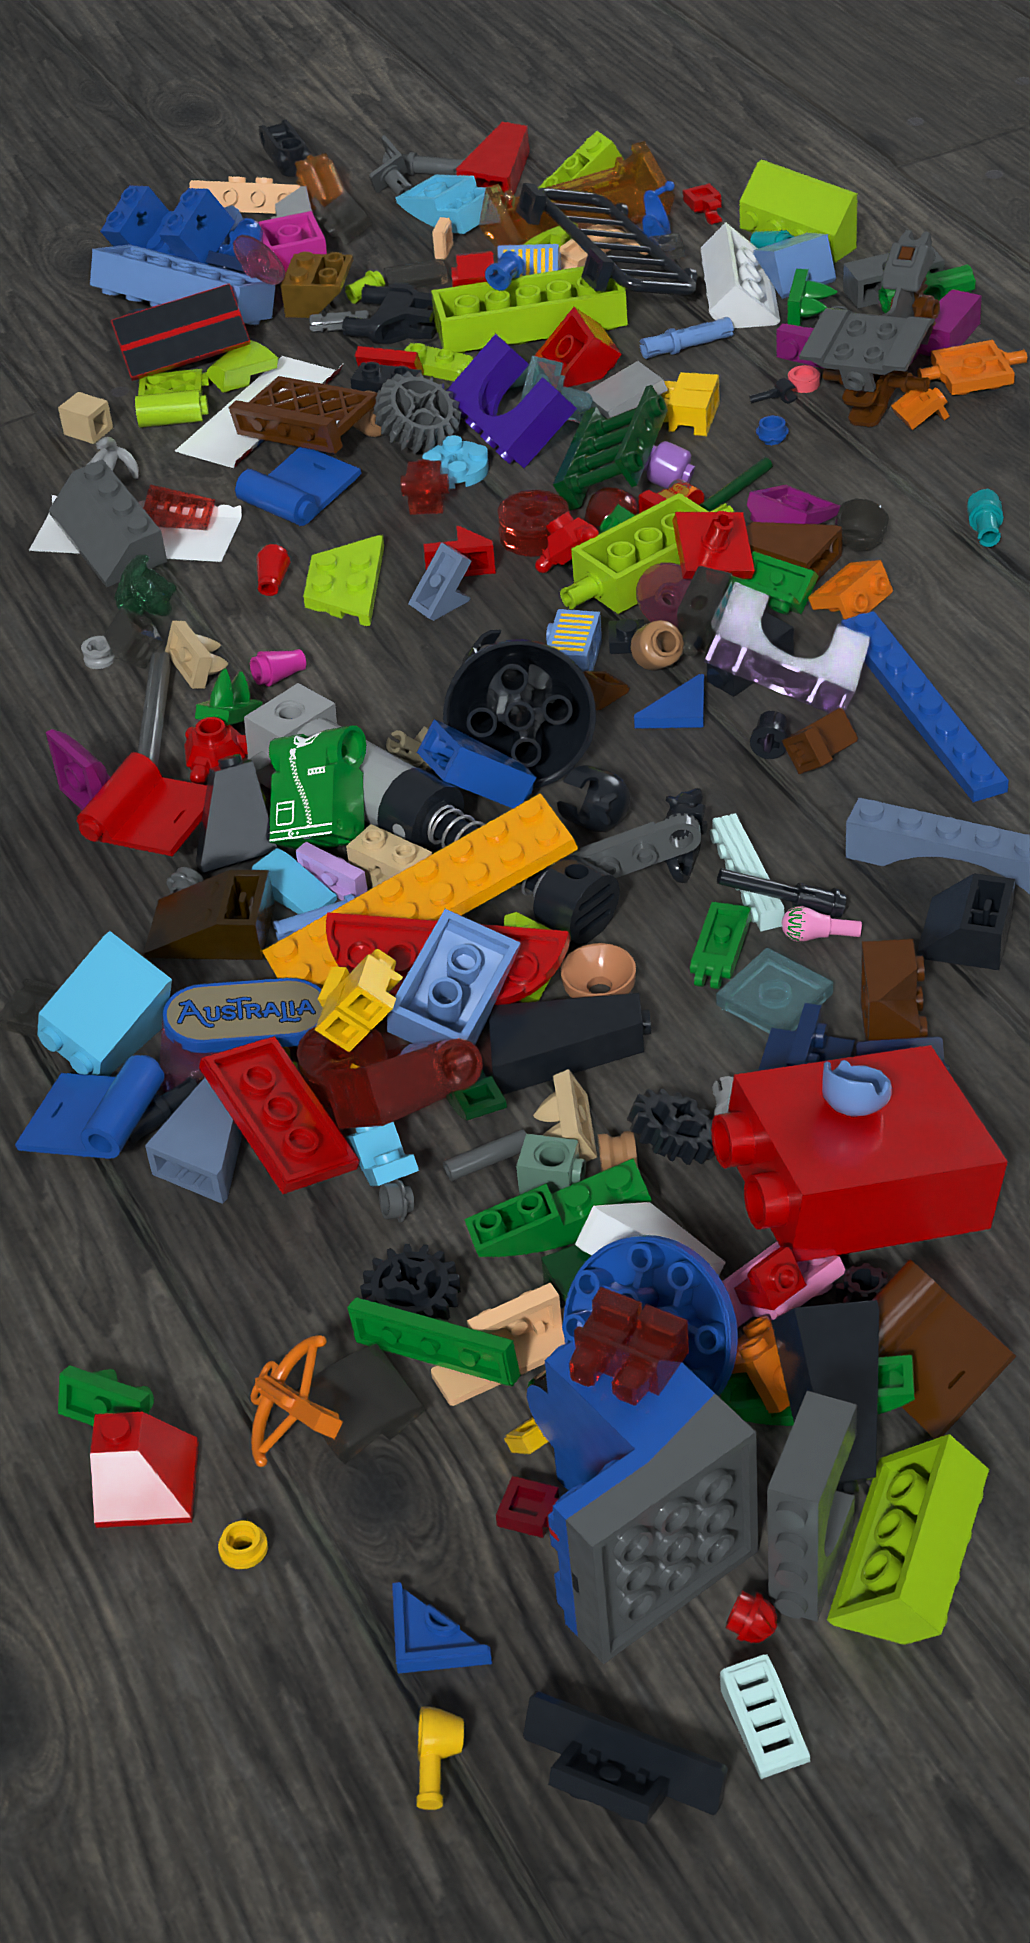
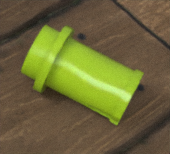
M367 271L365 277L345 286V293L353 304L358 303L362 299L361 294L364 284L385 287L384 278L379 271Z

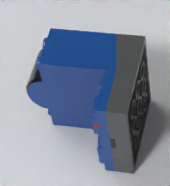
M624 1307L610 1317L598 1320L589 1331L571 1343L563 1344L556 1348L545 1359L546 1370L530 1380L527 1387V1400L534 1420L544 1437L554 1447L557 1480L568 1490L557 1500L555 1505L552 1506L553 1511L548 1514L551 1546L557 1551L559 1571L554 1574L557 1603L564 1609L565 1624L602 1664L612 1659L758 1552L756 1431Z

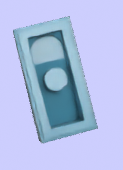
M279 848L274 849L252 867V870H269L274 900L297 914L330 905L337 900L335 893L293 857Z

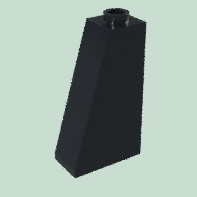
M639 993L494 1005L489 1015L493 1079L502 1095L554 1080V1075L568 1069L574 1074L643 1053V1035L651 1034L649 1009L641 1010Z
M877 1300L793 1308L771 1321L793 1421L795 1422L807 1391L857 1405L856 1438L836 1491L850 1495L859 1493V1484L876 1477L879 1352Z

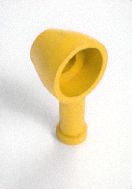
M421 1706L419 1715L418 1761H420L419 1795L416 1797V1806L424 1810H435L443 1807L441 1759L462 1753L463 1718L435 1707Z

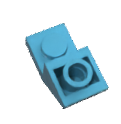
M375 1117L354 1125L357 1133L346 1136L347 1142L360 1159L359 1165L370 1186H379L419 1171L414 1155L404 1153L394 1122H384L381 1124L379 1117Z

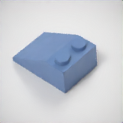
M444 909L395 995L394 1007L387 1014V1032L463 1066L483 1031L521 943Z

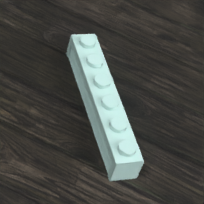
M736 813L722 816L721 818H714L712 820L713 829H710V838L713 844H717L719 857L725 860L726 869L770 880ZM740 890L743 905L751 907V921L753 923L756 922L760 932L782 926L784 906L780 899Z

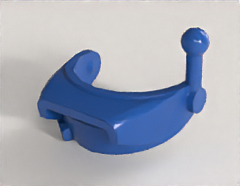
M667 181L664 186L657 190H648L644 194L646 215L643 217V231L661 248L667 247L671 243V226L658 195L666 191H672L675 188L672 181Z

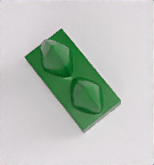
M796 269L788 297V324L801 326L803 318L822 313L827 306L818 300L837 294V290L817 281H809L808 269Z
M223 668L214 684L210 700L196 704L195 719L202 720L207 717H218L224 721L225 725L235 724L244 721V717L262 706L263 701L251 699L249 685L242 671H239L231 682L227 669Z
M69 1365L59 1373L58 1414L93 1426L95 1414L144 1412L149 1414L153 1407L154 1396L149 1387H131L117 1382V1374L114 1369L88 1372Z

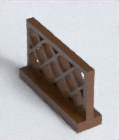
M278 376L249 402L236 400L228 408L237 435L336 454L343 447L340 437L374 407L377 393Z

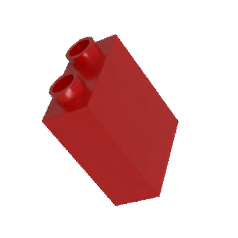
M931 1045L828 1060L831 1063L832 1071L839 1066L842 1060H846L851 1066H868L880 1070L890 1080L892 1094L889 1102L882 1109L866 1116L851 1117L837 1112L824 1099L822 1079L823 1066L826 1061L734 1074L728 1113L717 1114L712 1121L711 1136L714 1153L723 1168L737 1167L745 1182V1206L752 1225L757 1230L770 1228L779 1246L791 1249L796 1262L991 1229L1008 1161Z

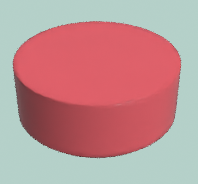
M807 365L794 367L788 372V380L796 386L791 390L797 393H809L817 390L820 386V372L816 368Z

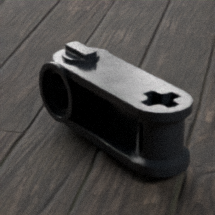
M287 119L282 120L280 124L268 127L265 125L259 126L262 146L282 175L294 177L308 171L312 153Z

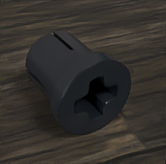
M775 711L762 713L758 719L757 727L751 733L750 747L761 758L775 759L782 756L786 751L782 740L788 737L786 733L787 719L780 712H776L775 721H773Z

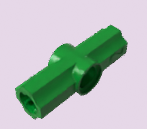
M967 264L936 273L928 271L926 275L927 280L924 283L927 284L924 295H932L934 299L940 301L952 289L972 293V290H975L976 280L973 275V269ZM882 287V289H879V301L882 311L887 313L890 310L891 300L896 290L884 289Z

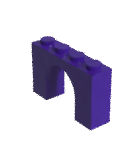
M495 334L446 391H452L453 400L459 402L458 410L461 412L460 417L465 419L469 416L465 422L478 434L482 430L484 431L480 437L493 449L499 445L496 452L507 463L511 464L515 460L525 468L577 408L542 377L515 408L503 415L497 416L498 406L503 395L529 364Z

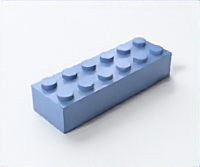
M130 244L92 250L90 285L102 288V293L125 294L127 300L136 302L147 300L150 301V306L155 307L230 283L245 324L258 325L260 320L272 318L275 281Z

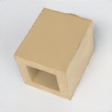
M77 392L58 407L64 435L94 444L113 429L109 404L106 400Z

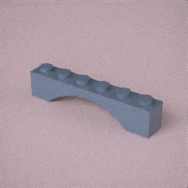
M858 798L846 821V858L879 866H886L899 860L915 857L957 859L985 867L1006 878L1015 879V884L1030 894V835L864 798Z

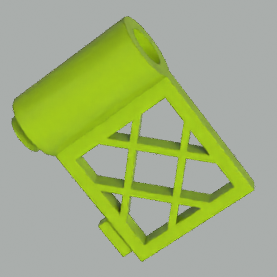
M202 369L157 373L141 378L138 396H135V409L139 428L202 422L203 415L209 414L207 396L202 395L203 386L209 385V378L206 376L207 372H203Z

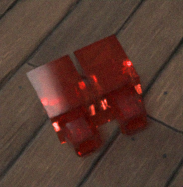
M600 1287L592 1300L593 1311L583 1327L578 1326L574 1330L575 1351L569 1362L570 1378L574 1382L590 1387L596 1384L602 1373L614 1378L612 1381V1393L619 1400L635 1406L647 1392L659 1396L689 1353L688 1321L647 1304L642 1310V1302Z

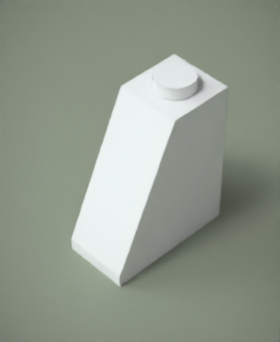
M650 1202L593 1206L575 1244L581 1250L593 1255L607 1244L620 1239L640 1235H654L666 1237L688 1246L705 1259L718 1276L725 1264L724 1260Z

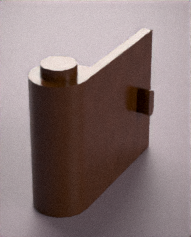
M911 1259L902 1266L872 1299L877 1300L879 1306L878 1358L912 1355L915 1400L901 1407L934 1439L944 1436L1016 1358V1355Z

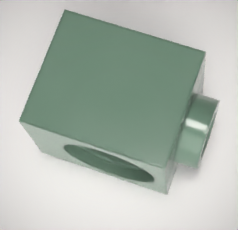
M526 1133L516 1165L519 1195L544 1184H547L552 1194L584 1180L586 1160L579 1158L578 1140Z

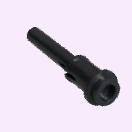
M723 868L719 870L717 876V884L792 902V907L804 906L821 914L830 915L831 919L834 917L840 918L846 905V895L841 894L837 888L829 891L804 885L800 882L795 887Z

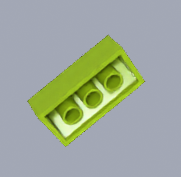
M760 160L757 163L739 201L740 229L751 233L755 231L786 230L794 237L804 233L828 234L833 263H836L856 249L857 193L764 160Z
M950 1434L879 1458L876 1466V1477L872 1479L827 1617V1621L833 1626L903 1645L942 1634L943 1628L947 1623V1614L954 1589L960 1578L959 1572L965 1551L972 1537V1527L979 1504L983 1499V1489L989 1469Z

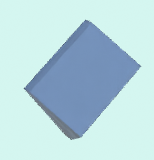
M804 233L755 249L753 255L782 299L789 297L796 269H808L809 281L828 284L836 279L828 234Z

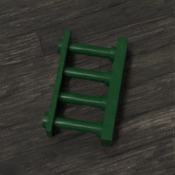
M652 384L645 387L638 406L608 419L601 415L597 407L585 411L552 484L569 511L581 507L590 486L623 474L631 488L638 485L668 412L665 400L661 395L657 394Z

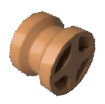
M624 1131L621 1136L611 1137L607 1133L598 1134L602 1172L632 1158L638 1168L633 1132Z

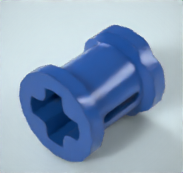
M505 251L499 258L498 263H493L486 268L485 278L487 283L495 290H505L510 286L511 280L518 278L525 270L523 259L516 252Z

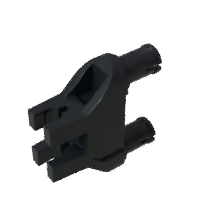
M393 282L389 287L364 284L361 294L362 303L381 306L370 319L345 316L342 324L344 336L369 337L370 341L378 344H392L405 339H432L435 334V327L423 326L421 324L435 323L434 312L428 307H433L432 294L418 292L407 283Z

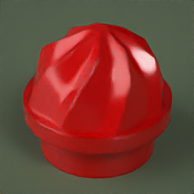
M741 1590L730 1612L725 1628L737 1634L736 1640L760 1643L771 1636L777 1628L775 1607L763 1597V1594L756 1592L753 1596Z

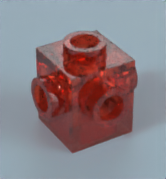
M421 459L408 462L407 474L401 475L402 496H408L410 515L443 513L445 494H449L450 486L449 475L442 472L441 460L430 461Z

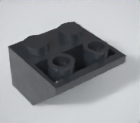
M974 873L932 897L917 956H923L925 960L999 970L1013 915L1015 879Z

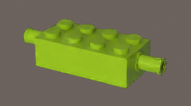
M678 493L599 534L597 537L591 538L572 548L574 584L564 587L560 591L564 605L566 607L569 606V609H574L583 602L596 598L619 614L683 580L672 519L675 512L709 511ZM724 503L720 505L718 508L710 511L734 512L733 508L730 505L727 506V503Z

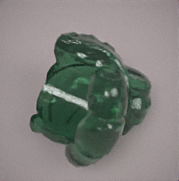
M136 555L123 570L120 583L114 595L116 606L124 614L132 617H139L144 611L152 615L168 616L172 611V605L169 601L176 591V586L173 583L168 584L167 580L156 571L147 568L148 555Z

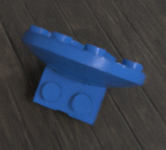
M640 1235L620 1239L607 1244L595 1252L576 1274L567 1295L562 1323L565 1344L571 1343L589 1331L598 1320L608 1318L624 1307L719 1397L727 1385L734 1368L738 1346V1329L730 1296L722 1280L710 1264L688 1246L666 1237L654 1235Z

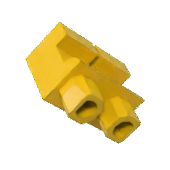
M680 372L677 382L664 381L668 390L660 395L665 400L668 410L663 422H668L669 432L675 431L678 425L694 427V435L707 436L720 403L719 375Z
M375 949L371 955L368 954L328 995L315 1030L350 1052L393 1009L396 998L389 994V992L403 978L394 971L396 961L379 949Z

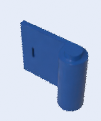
M299 447L268 476L253 469H247L242 472L236 482L235 493L237 498L243 502L299 526H304L354 482L362 472L360 468L319 451Z
M133 1055L126 1060L116 1077L61 1073L15 1144L17 1150L106 1159L117 1157L162 1085L165 1078L163 1070L154 1058L147 1055Z

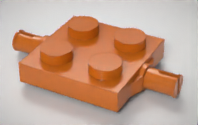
M993 340L931 351L933 367L919 368L917 374L918 377L941 380L951 395H966L978 390L998 389L1001 386L1014 384L1015 372L1010 365L1027 363V353L1025 349L1010 353L1004 352L997 347Z

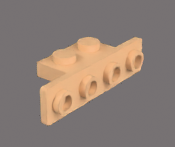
M231 176L228 177V182L190 181V188L209 189L223 207L233 205L240 212L276 214L275 204L300 188V185L273 184L272 178H256V183H246V177Z
M551 1283L535 1290L526 1291L511 1301L493 1309L484 1310L477 1316L467 1320L468 1328L513 1340L521 1375L544 1365L545 1359L556 1348L565 1344L562 1330L565 1307L560 1308L559 1294ZM435 1366L431 1369L433 1380L451 1406H455L501 1384L441 1366Z

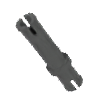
M386 152L383 156V163L391 159ZM416 152L402 154L407 173L411 176H415L416 173L456 175V168L464 161L463 159L419 156Z

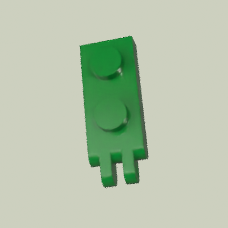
M711 902L690 964V973L695 974L694 986L703 987L707 976H711L710 988L720 989L723 978L732 979L751 922V907Z

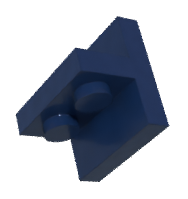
M804 1003L796 1031L771 1028L758 1071L853 1057L855 1053V1040L827 1036L828 1024L821 1023L822 1005Z

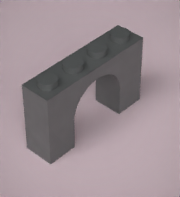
M807 1391L767 1488L769 1602L776 1610L790 1618H806L818 1622L854 1526L855 1496L836 1491L856 1438L857 1405Z

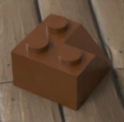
M913 939L862 941L860 1002L865 1041L928 1037L926 1016L918 1015V1011H923L922 987L917 986V982L924 981L923 956H915Z

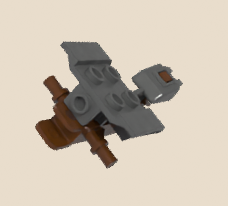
M906 230L898 243L892 244L883 271L882 281L884 289L896 290L891 300L889 312L882 315L853 313L851 310L826 308L799 355L800 360L812 361L825 368L823 370L824 380L839 381L841 385H844L846 390L843 393L842 399L844 404L853 406L848 416L849 422L852 425L876 426L884 415L888 401L895 388H900L902 392L908 393L910 390L927 392L930 387V379L928 377H915L912 373L906 371L920 344L928 345L932 329L936 325L935 319L940 311L939 300L934 299L932 295H924V291L927 288V284H924L927 280L926 275L935 260L934 250L931 247L932 238L930 232H923L919 239L914 240L912 230Z

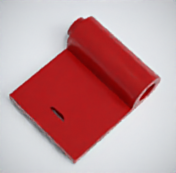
M132 752L77 816L79 831L86 839L93 842L100 841L173 857L202 821L207 785L164 778L153 761L143 754Z

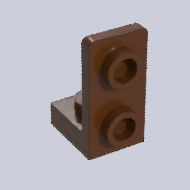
M838 708L783 739L782 743L798 774H801L832 761V755L855 743L858 738L844 710Z

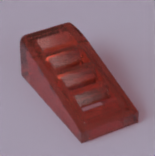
M150 484L143 509L158 527L207 531L216 500ZM158 505L164 506L163 509H158ZM171 506L177 507L175 512L170 511ZM184 507L190 508L188 515L182 514ZM197 508L203 509L201 518L195 517Z

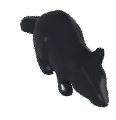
M694 788L690 791L681 792L676 797L666 796V802L670 805L666 818L669 819L671 815L675 817L678 813L681 816L684 813L688 814L689 817L692 815L695 820H698L701 835H703L707 831L708 824L707 821H703L706 806L701 804L703 799L701 789ZM677 830L671 835L679 840L680 837L684 839L685 835L688 837V834L691 832L688 830ZM701 843L688 853L663 861L667 863L668 869L676 882H688L694 868V862L699 854Z

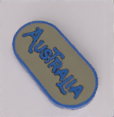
M297 978L209 983L189 986L176 992L166 1002L163 1009L164 1032L173 1043L175 1040L182 1044V1049L195 1053L223 1052L273 1036L277 1038L282 1047L303 1045L314 1040L316 1033H318L315 1027L323 1010L318 1001L322 989L309 981Z

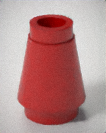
M269 544L264 546L256 557L258 590L263 595L274 596L278 593L290 566V558L285 548L276 544Z

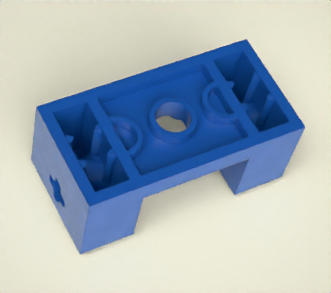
M129 186L122 193L115 209L107 216L106 223L100 232L112 246L130 244L208 264L206 259L209 250L218 251L235 221L209 189L188 188L180 197V202L175 210L169 211L149 186Z

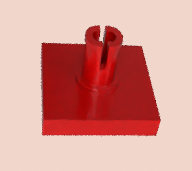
M675 512L672 522L683 579H732L733 576L740 579L752 578L755 570L743 512Z

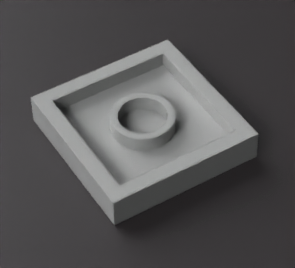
M636 361L584 392V396L590 406L593 408L597 407L599 412L608 419L637 407L646 386L652 384L658 395L666 392L668 389L661 377L639 361Z

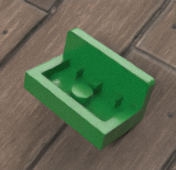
M753 551L752 559L755 571L752 578L740 579L733 576L731 579L733 587L738 591L737 596L751 604H757L758 600L768 603L770 609L780 614L787 615L789 611L802 615L808 597L811 595L819 577L817 573Z

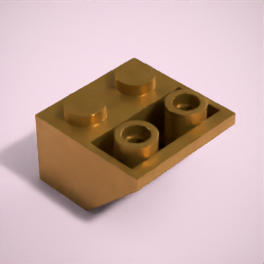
M301 252L294 254L281 283L285 317L309 318L312 314H319L341 292L353 262V255H343L339 252L329 254Z

